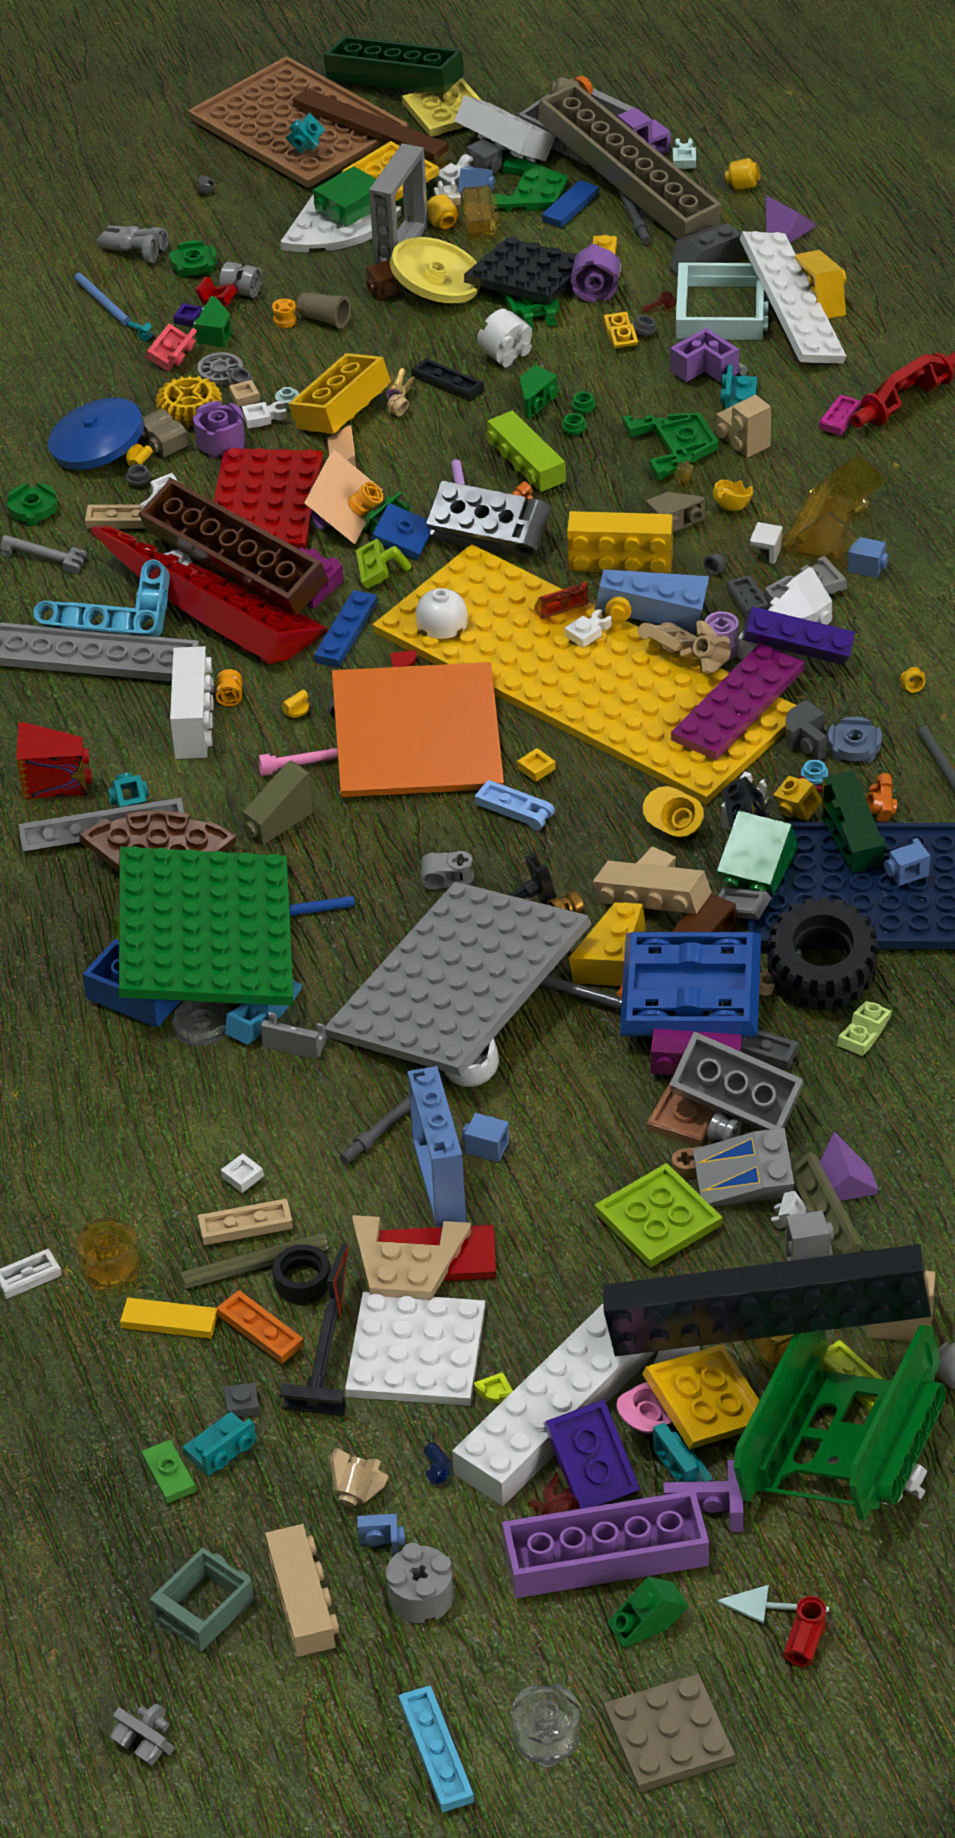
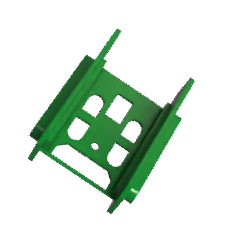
M919 1325L892 1381L824 1371L823 1357L828 1349L825 1330L794 1334L736 1445L733 1468L742 1500L750 1502L756 1491H764L852 1505L855 1507L857 1519L864 1521L870 1510L879 1509L881 1502L896 1504L905 1489L945 1401L944 1384L934 1382L936 1371L940 1365V1356L933 1326ZM856 1395L877 1397L864 1425L843 1422ZM826 1406H832L837 1409L828 1430L810 1427L819 1409ZM803 1439L821 1442L814 1458L810 1462L799 1464L794 1461V1457ZM833 1457L839 1459L836 1464L828 1463L829 1459ZM796 1473L849 1481L853 1501L782 1490L779 1487L783 1479Z

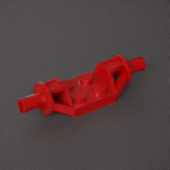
M955 351L948 356L938 352L931 355L924 354L891 374L874 393H868L863 396L861 400L862 409L850 416L851 423L856 428H861L869 421L876 426H881L887 422L889 416L893 415L902 406L897 391L901 389L906 391L914 384H917L925 391L930 392L940 384L947 385L952 382L955 369Z

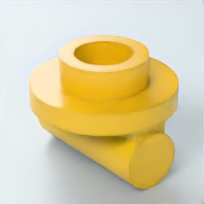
M134 444L126 452L128 465L130 467L137 464L142 465L153 453V450L150 446L142 447L140 444Z
M302 689L282 703L284 714L293 718L305 715L309 711L308 693Z

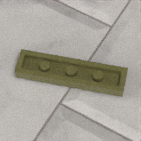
M808 1152L792 1167L794 1184L808 1211H823L826 1222H831L834 1240L829 1242L832 1246L833 1255L858 1252L864 1245L819 1159L815 1154Z

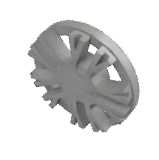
M218 352L203 357L199 361L197 369L201 379L209 378L210 382L220 384V387H223V385L227 386L228 376L232 370L238 367L243 368V364L236 355Z

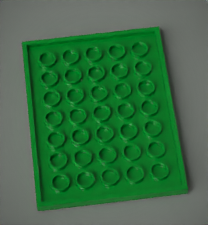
M135 846L120 847L118 997L293 1006L287 856L250 854L246 852L195 851L191 849L171 850L165 848H139Z

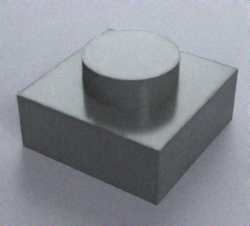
M256 1382L224 1387L228 1413L232 1412L238 1418L260 1415Z

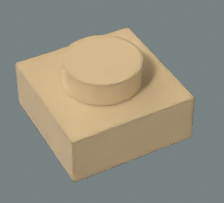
M252 380L229 386V393L238 407L260 402V393Z

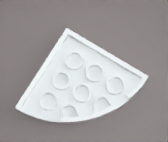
M313 194L280 241L281 250L309 252V248H325L326 251H332L372 239L371 213L345 227L315 209ZM396 206V217L398 220L401 216V207Z

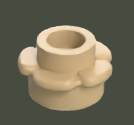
M404 394L393 395L387 403L389 414H394L397 417L403 415L409 406V401L405 399Z

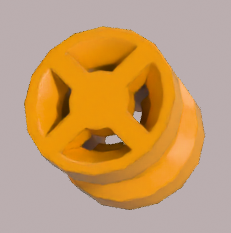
M279 299L272 304V311L275 314L273 316L275 326L289 328L297 323V316L294 313L296 311V304L293 300Z

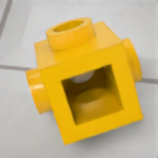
M788 776L773 794L779 805L778 809L782 814L805 821L809 820L822 803V798L815 785L805 778L798 779Z

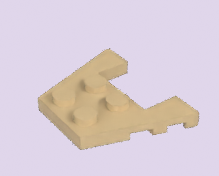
M353 1215L352 1218L370 1295L380 1294L383 1297L401 1298L403 1296H410L414 1299L432 1300L448 1273L449 1265L459 1255L464 1240L468 1239L471 1235V1223L443 1221L440 1245L378 1242L381 1227L380 1217Z

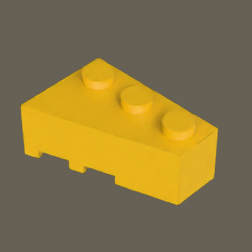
M821 250L796 254L794 257L802 267V273L806 274L807 281L811 284L809 287L816 295V301L821 304L827 318L846 315L844 284H846L847 279L844 269L838 266Z

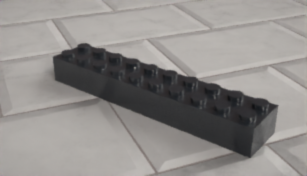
M921 1244L603 1285V1312L615 1357L931 1317L929 1288Z

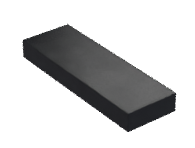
M427 358L411 370V376H414L415 379L469 402L484 390V382Z

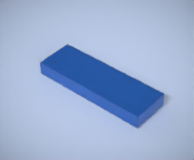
M579 180L542 214V221L562 228L599 194V186Z

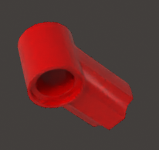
M807 1596L799 1600L797 1604L796 1617L783 1653V1658L793 1666L804 1668L805 1666L812 1665L820 1638L826 1631V1605L822 1599L816 1596ZM814 1616V1617H816V1618H815V1619H808V1618H806V1617Z

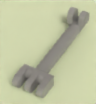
M7 535L3 536L1 542V555L4 557H9L15 548L63 562L62 570L74 574L79 573L89 556L86 551L72 547L69 553H65Z

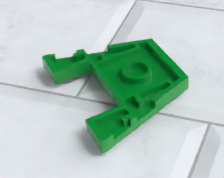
M508 155L503 164V174L522 177L512 196L489 193L483 203V212H492L493 208H503L506 212H511L514 207H526V211L547 210L564 194L568 186V176L516 156Z
M700 412L668 414V418H654L652 415H647L644 419H632V415L622 416V424L630 437L654 431L668 451L669 455L649 459V468L657 480H661L719 449L718 439Z

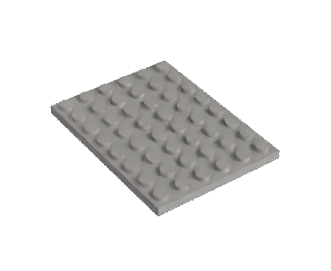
M454 882L325 1026L326 1035L332 1039L428 1067L437 1066L438 1070L461 1076L590 927V918L588 915Z

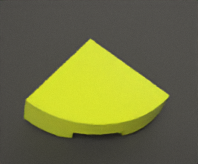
M503 1372L474 1382L476 1393L481 1398L492 1403L501 1404L513 1392Z

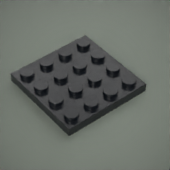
M507 237L464 274V283L550 304L571 285L573 262L578 253H567L559 248H547L535 242L527 243L515 237Z

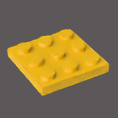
M390 141L345 168L342 172L355 166L377 179L400 146ZM425 160L426 182L439 175V167ZM403 184L395 194V201L403 197Z
M723 1344L646 1366L642 1373L689 1449L742 1434L760 1401Z

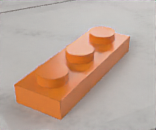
M240 1290L217 1307V1315L281 1364L304 1347V1338Z

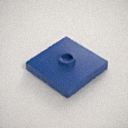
M388 503L372 535L371 541L378 538L383 546L387 548L395 546L402 554L418 560L430 536L431 529H428L426 525L428 519Z

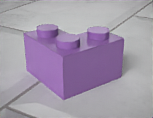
M637 108L617 115V118L659 153L664 154L671 151V131L657 120H651Z
M704 328L670 347V372L686 382L705 372L722 383V374H727L728 365H733V376L739 373V349L708 328Z

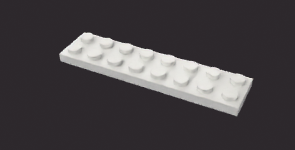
M742 232L740 241L799 361L843 364L846 354L821 304L817 303L816 295L811 291L809 287L811 284L807 281L806 274L802 273V267L794 257L796 254L786 234L780 232Z

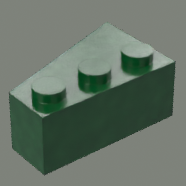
M855 771L824 777L821 818L851 873L882 866L884 853L887 852L886 842L880 836Z

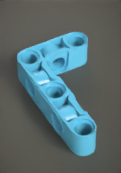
M147 561L141 569L135 608L42 601L35 606L34 617L44 627L158 637L163 630L170 573L159 561ZM155 569H161L160 576L156 579H151V572ZM47 610H53L52 617L49 620H43L44 613ZM102 614L103 621L101 624L94 625V618ZM149 619H153V627L149 630H144V623Z

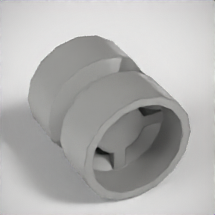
M230 261L223 265L220 274V286L234 284L240 295L252 298L256 297L259 293L262 283V271L259 267L249 265L243 267L240 263Z

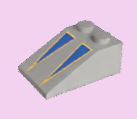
M784 1128L754 1131L693 1150L699 1194L712 1207L783 1198L784 1193L793 1191L794 1179Z

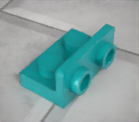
M728 365L727 374H722V388L724 389H721L720 403L725 404V409L756 395L757 377L747 375L733 376V365Z
M229 1412L182 1447L183 1455L204 1474L209 1476L216 1470L224 1468L231 1459L239 1453L248 1450L257 1441L255 1424L251 1419L243 1422L234 1413Z
M665 1422L653 1427V1451L676 1482L712 1481L711 1474L695 1452L688 1448L681 1435H678L675 1431L671 1432Z

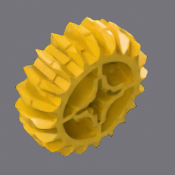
M191 375L188 378H183L180 376V379H171V383H164V387L159 388L156 406L157 410L164 409L171 415L173 420L180 422L189 429V427L194 426L193 417L197 414L196 410L200 406L213 401H221L222 405L221 392L216 387L215 382H210L209 378L201 379V376L192 378Z

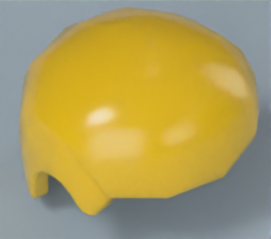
M719 480L713 487V497L716 503L727 511L737 512L748 505L753 495V487L749 486L745 489L741 480L735 483L729 480Z

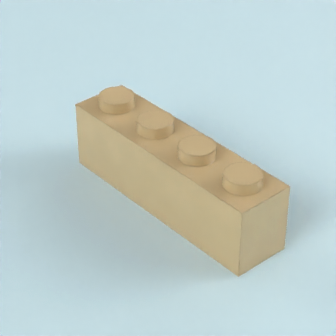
M607 861L593 880L598 899L602 904L613 905L615 902L642 904L643 908L691 914H697L712 893L703 870Z
M303 1524L266 1532L267 1553L296 1657L335 1648L334 1634L339 1633V1626L336 1615H329L328 1607H332L328 1587L322 1588L320 1581L324 1580L320 1561L314 1562L312 1555L317 1554L313 1536L306 1535Z

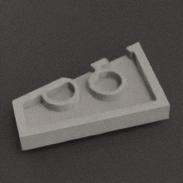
M825 556L817 559L818 564L812 567L806 565L800 568V573L809 567L814 569L828 594H834L837 591L847 589L846 579ZM786 576L764 588L765 598L769 602L775 597L780 599L788 590L786 585L796 576Z

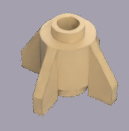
M700 620L696 623L698 634L702 636H699L694 641L693 648L681 650L680 656L699 658L702 663V671L710 674L729 659L731 654L730 640L724 636L718 637L707 622Z
M338 1448L334 1449L330 1464L334 1485L333 1493L338 1497L337 1501L345 1506L354 1508L357 1504H364L383 1489L388 1475L378 1470L381 1461L378 1459L365 1460L359 1457H350L348 1453Z

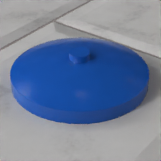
M104 398L95 400L74 409L64 416L50 433L48 447L55 462L64 468L73 470L96 468L121 457L137 443L144 430V419L138 406L127 399Z

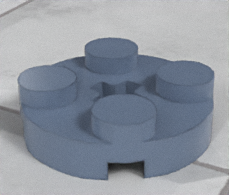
M846 717L841 719V724L835 727L833 724L828 731V747L832 751V757L838 761H873L882 746L881 729L878 726L876 729L871 725L872 721L866 718Z

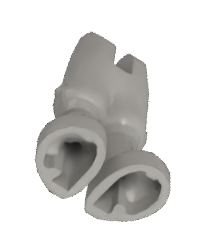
M108 226L97 239V245L100 248L112 251L141 249L143 258L147 263H155L158 259L159 251H165L169 243L168 232L165 228L161 227L141 229L136 226Z

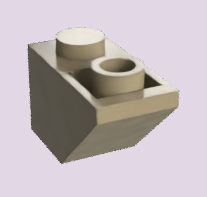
M666 492L646 500V514H673V532L705 519V499L702 496Z

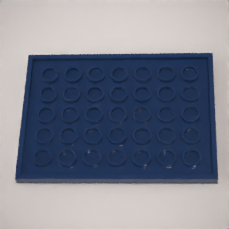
M785 822L792 824L798 844L797 850L775 894H769L771 900L760 919H748V932L761 933V949H768L770 929L773 923L777 922V917L783 911L788 913L789 906L797 902L801 905L803 900L809 898L817 901L820 900V897H829V901L835 902L836 899L845 901V905L848 907L854 905L860 909L859 915L865 914L871 921L870 926H873L876 930L878 949H955V823H876L880 836L885 839L887 846L883 865L851 873L824 822ZM918 838L930 854L929 876L899 886L894 878L886 873L884 862L889 860L890 851L911 845L912 839ZM814 941L802 946L800 949L843 948L828 941Z

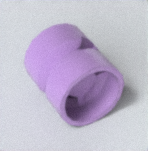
M728 612L710 614L705 619V622L709 624L718 637L724 636L730 640L731 654L727 660L729 661L737 655L739 621L736 616Z

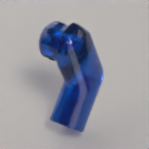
M431 1442L423 1450V1453L432 1462L430 1470L426 1469V1477L432 1484L438 1485L447 1480L452 1462L436 1442Z

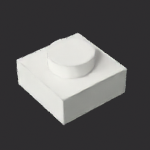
M243 1153L221 1169L222 1178L241 1193L264 1177L263 1168Z

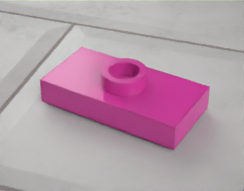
M839 395L819 421V429L841 436L851 424L850 416L862 409L861 401Z

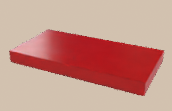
M494 1225L471 1226V1235L468 1239L464 1240L459 1255L452 1260L443 1281L496 1278ZM443 1227L380 1230L378 1242L440 1245Z

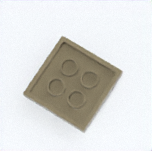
M699 1674L603 1703L604 1713L639 1793L735 1763V1753Z

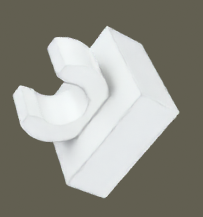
M450 179L451 184L443 186L442 181H439L438 187L434 188V196L448 195L455 206L462 205L461 195L458 192L455 181Z
M795 1191L786 1192L783 1195L782 1203L774 1206L778 1216L772 1217L771 1221L776 1228L781 1229L786 1227V1216L809 1213V1211Z

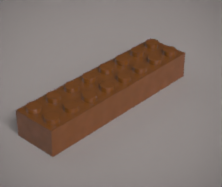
M172 478L166 482L138 513L147 532L294 616H297L329 580L321 561Z

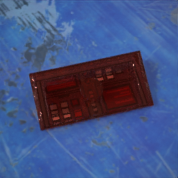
M584 582L538 598L534 610L541 619L587 605L589 604L588 583Z

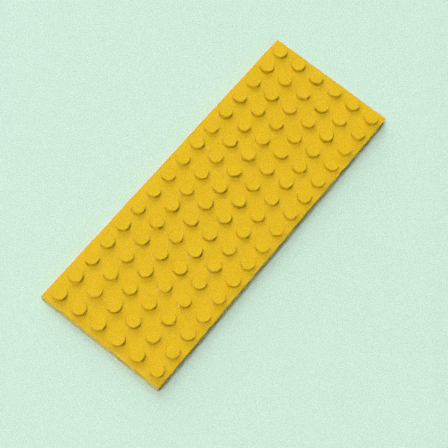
M472 544L372 624L373 633L408 651L416 650L418 656L435 665L491 662L495 696L651 777L694 797L706 805L785 734L786 715L796 706L778 697L717 760L671 740V731L730 672L719 667L713 673H704L699 658L680 656V651L671 653L663 649V644L653 638H641L638 634L639 627L626 620L622 622L612 620L611 627L602 630L601 637L582 648L565 636L564 628L582 616L590 619L593 612L596 611L595 605L572 594L541 604L546 602V600L542 601L545 595L547 596L557 591L559 593L563 589ZM439 588L457 592L465 601L468 623L466 628L463 630L462 627L457 631L456 636L444 639L431 638L422 629L420 632L416 625L415 614L417 604L425 593ZM540 597H542V599H541L539 605L536 606V604L538 603ZM602 611V619H605L608 616Z

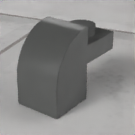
M808 700L796 705L787 713L785 743L791 752L801 748L814 759L821 760L826 757L827 736L823 734L825 713Z

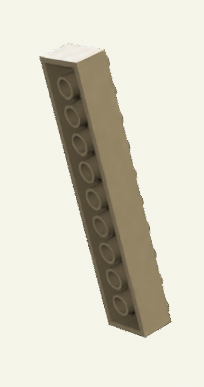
M573 83L540 99L539 122L677 239L711 225L720 224L721 203L578 84Z

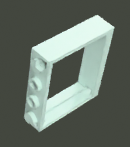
M679 263L676 339H686L704 328H708L724 340H763V330H768V296L752 264ZM688 286L757 287L756 317H687Z

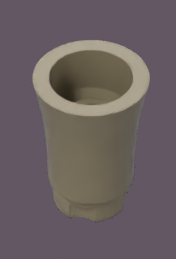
M303 292L297 299L296 308L301 316L342 329L350 319L351 300L346 295L334 296Z

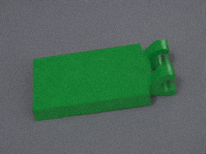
M501 292L509 310L530 325L532 330L534 329L532 324L534 317L545 316L547 327L557 325L555 315L560 311V303L557 298L550 304H545Z

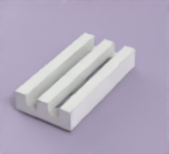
M48 1248L1 1268L0 1290H3L5 1298L8 1299L62 1276L61 1268Z

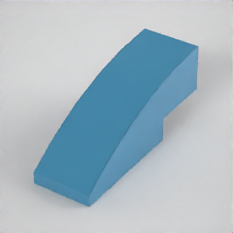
M294 980L293 1001L302 989V984ZM243 1004L227 1014L225 1034L248 1045L262 1035L261 1024L264 1020L269 1021V1012L275 1013L278 1020L289 1006Z

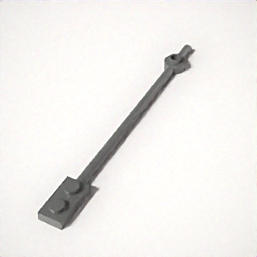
M548 975L540 983V985L621 1009V997ZM664 1011L669 1016H675L673 1013ZM758 1030L757 1037H742L741 1040L742 1053L786 1070L790 1067L799 1048V1042L760 1030Z

